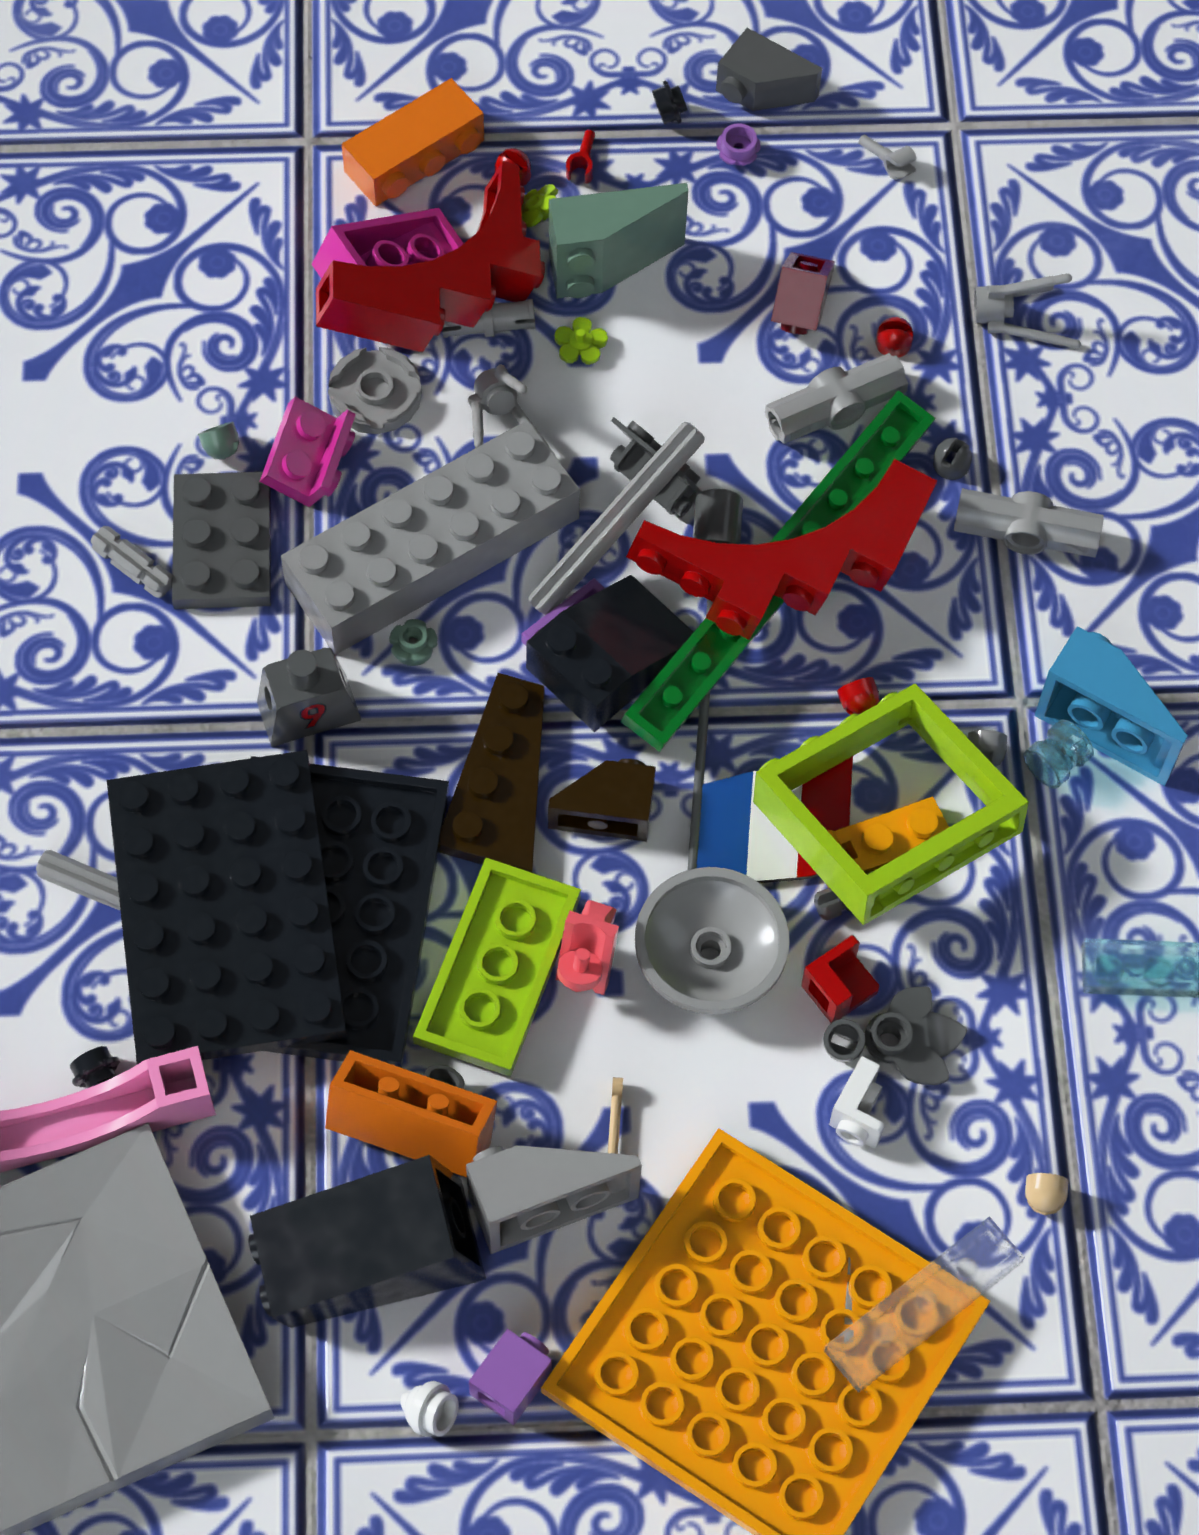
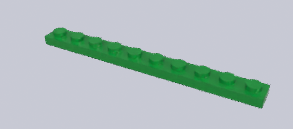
M898 390L770 542L793 539L824 528L853 510L878 486L894 459L900 462L903 461L931 427L936 418ZM773 595L760 623L749 640L740 635L728 634L722 631L715 622L705 618L628 709L621 723L660 752L784 604L783 599Z

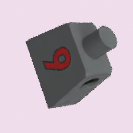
M325 647L312 652L297 650L290 654L288 659L268 664L262 668L257 705L271 747L361 721L347 676L332 648Z

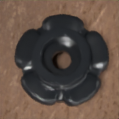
M663 81L662 87L652 90L656 106L664 125L675 120L679 124L682 122L680 113L688 111L679 85L670 88L668 82Z
M106 1046L96 1047L83 1053L69 1066L75 1076L72 1080L73 1085L90 1088L115 1077L114 1071L117 1069L120 1059L116 1056L112 1057Z

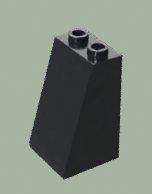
M430 1155L250 1215L253 1234L249 1235L248 1243L254 1261L257 1265H261L264 1284L260 1286L259 1293L263 1308L268 1316H272L273 1319L290 1328L486 1279L462 1180Z

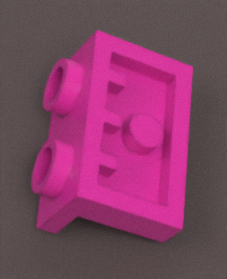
M295 396L287 404L259 482L307 507L312 506L324 495L327 497L331 496L341 479L342 473L337 470L340 459L347 454L355 438V432L351 430L356 414L346 410L339 417L335 418Z

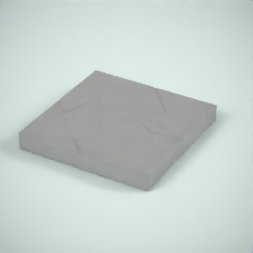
M149 1123L0 1187V1535H20L274 1419L272 1409Z

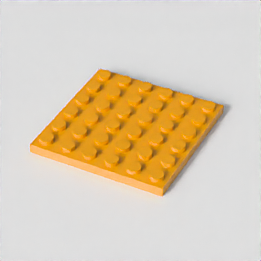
M718 1128L541 1387V1393L753 1535H845L984 1314L990 1300ZM849 1257H850V1270H851V1274H848V1258H849ZM847 1282H849L848 1291L852 1299V1311L845 1309ZM845 1317L851 1319L853 1324H844ZM844 1332H853L852 1343L843 1345Z

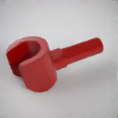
M592 130L585 131L580 151L571 154L566 161V178L569 181L571 180L572 171L577 168L586 170V184L590 183L593 179V162L590 158L595 132Z

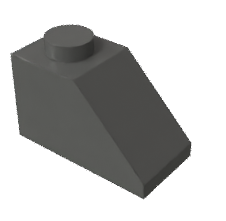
M746 28L718 62L716 91L721 93L730 102L739 103L752 111L811 103L819 96L822 68L759 33Z

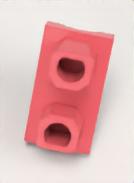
M589 900L586 902L582 914L569 911L564 925L555 980L561 981L564 986L574 992L592 989L595 993L605 994L609 983L619 926L613 924L616 915L615 908Z

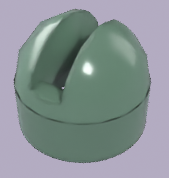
M234 421L218 425L198 434L203 449L214 459L224 460L236 453L238 449L239 437Z

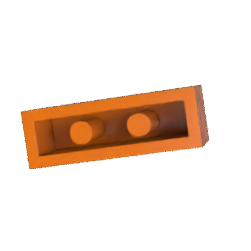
M450 78L343 142L341 145L344 172L376 207L389 198L393 199L400 196L407 187L425 176L436 174L445 164L458 156L474 151L484 141V113L460 86Z
M350 1050L330 1083L325 1128L412 1159L430 1155L452 1173L467 1178L466 1164L473 1162V1157L479 1152L488 1149L491 1144L497 1100Z

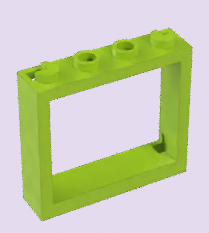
M916 683L898 693H889L877 705L861 714L848 716L839 726L827 733L808 738L798 749L780 759L773 758L766 762L756 772L753 798L754 804L862 925L874 920L1022 833L1029 801ZM910 725L986 806L867 875L796 797L792 790L905 726Z

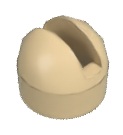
M1032 1173L1027 1175L1025 1197L1029 1206L1035 1212L1043 1215L1055 1214L1064 1206L1067 1200L1069 1180L1063 1176L1050 1173Z

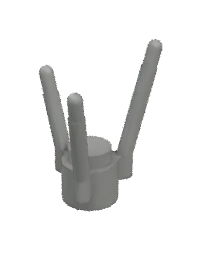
M1071 274L1048 276L1007 285L976 286L974 288L975 323H987L988 334L1005 333L1078 349L1081 346V342L1076 339L1004 323L1005 318H1013L1014 297L1051 291L1055 285L1069 283L1072 280Z
M498 365L496 369H488L478 375L474 383L475 394L468 398V403L472 408L474 446L477 448L484 444L483 410L485 409L486 412L493 415H505L510 412L519 424L528 420L551 450L548 443L517 403V391L520 394H525L527 386L509 374L504 365Z

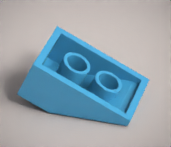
M1078 626L1075 628L1048 672L1034 716L1165 786L1188 735L1121 649L1112 645L1109 639L1099 633L1088 632Z

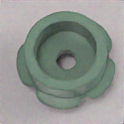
M407 620L404 625L395 626L390 633L389 642L393 644L391 648L392 654L405 665L418 666L424 664L430 659L433 648L437 646L436 632L432 628H427L426 623L422 620ZM416 638L418 641L415 644H411L409 639Z

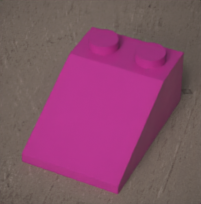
M440 208L331 226L312 262V266L322 279L333 260L364 266H404L433 260L459 248L464 243Z

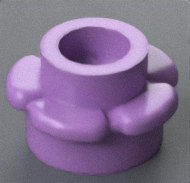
M736 123L729 125L723 130L717 139L716 148L720 150L719 157L725 163L745 166L756 160V153L760 151L761 144L753 128L746 124Z

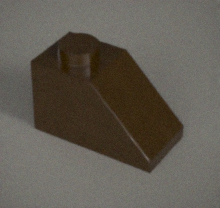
M621 759L618 762L604 761L549 799L548 829L647 842L656 767L647 766L636 759Z

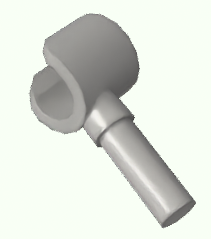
M865 134L860 137L858 143L884 162L885 169L890 178L897 180L916 172V168L911 165V162L916 160V154L909 146L892 152Z

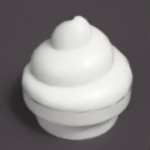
M436 1381L426 1382L424 1385L416 1386L410 1392H405L401 1396V1406L405 1412V1418L415 1433L424 1437L432 1435L443 1436L453 1426L458 1414L459 1402L457 1396L450 1393L448 1386Z

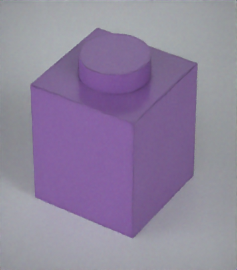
M507 1328L469 1380L470 1395L514 1426L552 1372V1359L547 1356L549 1353L548 1348L529 1333L523 1332L519 1337Z

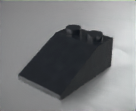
M629 575L563 610L526 641V669L593 732H596L649 686L694 631L635 577Z

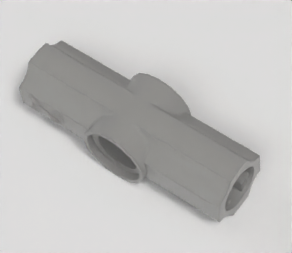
M888 353L848 371H844L841 367L826 369L815 376L807 388L766 405L765 415L769 423V429L776 441H781L785 444L828 425L833 430L846 428L859 420L866 409L891 399L898 390L902 393L907 392L908 381L905 376L904 367L897 356H892Z
M962 488L954 531L1004 540L1007 548L1021 554H1038L1047 548L1095 558L1102 533L1104 515L1053 506V502L1049 497L1032 491L1018 492L1011 498Z

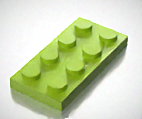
M485 858L414 1032L413 1043L511 1077L560 952L566 918L569 911H576L581 898V889Z

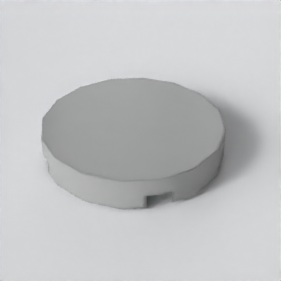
M366 347L354 350L339 360L330 373L328 395L332 411L337 417L346 410L356 414L352 429L362 433L381 434L394 431L411 420L420 406L422 386L418 370L407 356L391 348L379 347V351H367Z

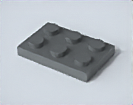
M263 472L174 474L172 602L174 609L271 606V487L259 482Z

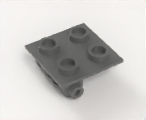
M613 417L611 421L631 442L626 448L623 445L618 446L611 454L610 460L615 463L614 469L631 481L661 448V445L633 420L626 427ZM685 463L657 494L654 500L665 508L670 515L677 513L682 517L692 507L693 502L689 499L694 492L696 494L702 492L696 486V483L701 478Z

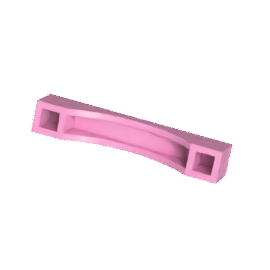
M198 1046L146 1059L122 1074L77 1093L47 1102L0 1111V1173L84 1151L146 1123H149L152 1132L215 1116L216 1113Z

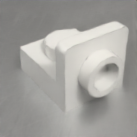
M863 1056L859 1059L833 1107L829 1125L836 1129L839 1137L856 1146L866 1144L876 1148L881 1139L885 1124L870 1116L869 1113L882 1090V1086L875 1083L880 1065Z

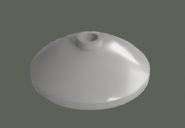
M695 868L667 879L647 898L636 923L635 951L642 973L650 985L662 997L689 1011L704 1014H723L738 1011L752 1005L764 997L777 983L788 957L789 929L785 915L777 900L763 885L753 878L726 868ZM706 948H713L718 951L719 956L714 959H707L701 952Z

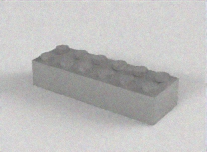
M526 420L282 554L281 561L285 584L329 648H332L334 654L337 655L579 519L580 489L530 422Z

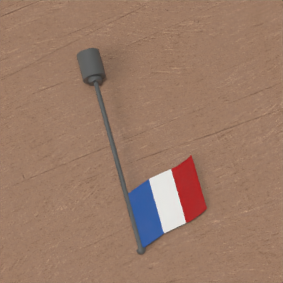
M709 489L700 492L695 500L693 538L715 543L740 544L743 513L742 497L733 491L725 489ZM707 599L706 615H707V613H708V611H709V609H710V607H711V605H712V603H713L712 601H710V600H708V599ZM709 693L699 705L687 870L703 867L726 868L745 874L759 883L804 880L818 877L819 875L754 804L753 798L757 771L704 784L710 703ZM853 756L792 790L826 830L836 831L850 826Z

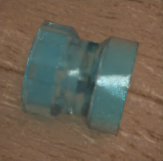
M1062 719L1048 730L1047 738L1044 741L1034 742L1025 750L1023 756L1031 773L1044 785L1056 789L1069 779L1070 770L1073 767H1081L1093 757L1094 750L1089 738L1079 727L1068 720Z

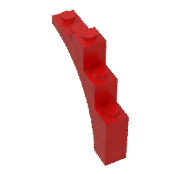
M502 161L484 190L483 215L478 230L474 236L459 248L430 261L404 266H364L333 260L316 287V327L423 353L433 336H438L441 333L445 321L474 328L483 313L491 310L495 297L512 302L525 301L532 290L539 288L545 275V263L541 261L540 241L525 237L527 225L525 221H522L521 209L525 188L520 185L519 165Z
M894 459L878 486L853 510L831 524L793 539L756 545L715 543L683 536L644 520L626 558L636 562L638 567L653 575L660 574L679 584L686 593L712 601L713 603L705 618L715 622L722 631L735 636L740 635L749 640L760 623L773 595L782 598L789 607L795 610L807 611L816 616L827 599L840 572L848 575L853 582L860 586L871 587L881 592L895 572L937 480Z

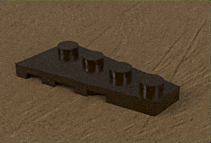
M497 673L442 826L439 853L483 865L485 858H489L533 873L545 694L544 685Z

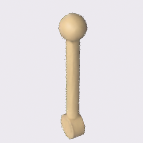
M613 1077L607 1152L618 1154L623 1078Z

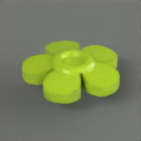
M545 185L539 191L533 189L524 196L521 207L522 221L526 222L527 227H533L539 224L541 220L545 221L549 218V199L556 198L555 196L558 193L554 185Z
M579 317L573 320L572 329L567 326L557 328L554 340L561 346L559 357L564 362L574 363L580 355L581 361L584 364L590 365L600 359L599 349L606 346L608 336L606 331L601 328L592 330V323L588 318Z

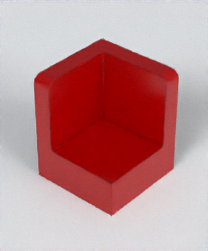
M851 935L805 966L801 986L830 1023L843 1018L875 996L879 991V984L857 958L860 942L854 935Z

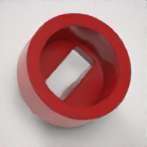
M516 148L504 150L495 162V172L502 161L518 164L522 167L520 170V185L525 186L531 177V163L528 156Z
M888 317L877 329L875 344L878 351L883 355L890 353L898 358L910 351L913 342L911 324L904 318Z
M873 677L852 681L837 690L843 708L850 715L861 714L879 703V691Z

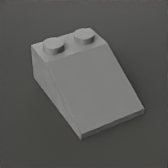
M520 1145L504 1150L502 1146H495L479 1152L473 1157V1162L466 1164L468 1198L490 1254H494L638 1199L642 1165L638 1155Z

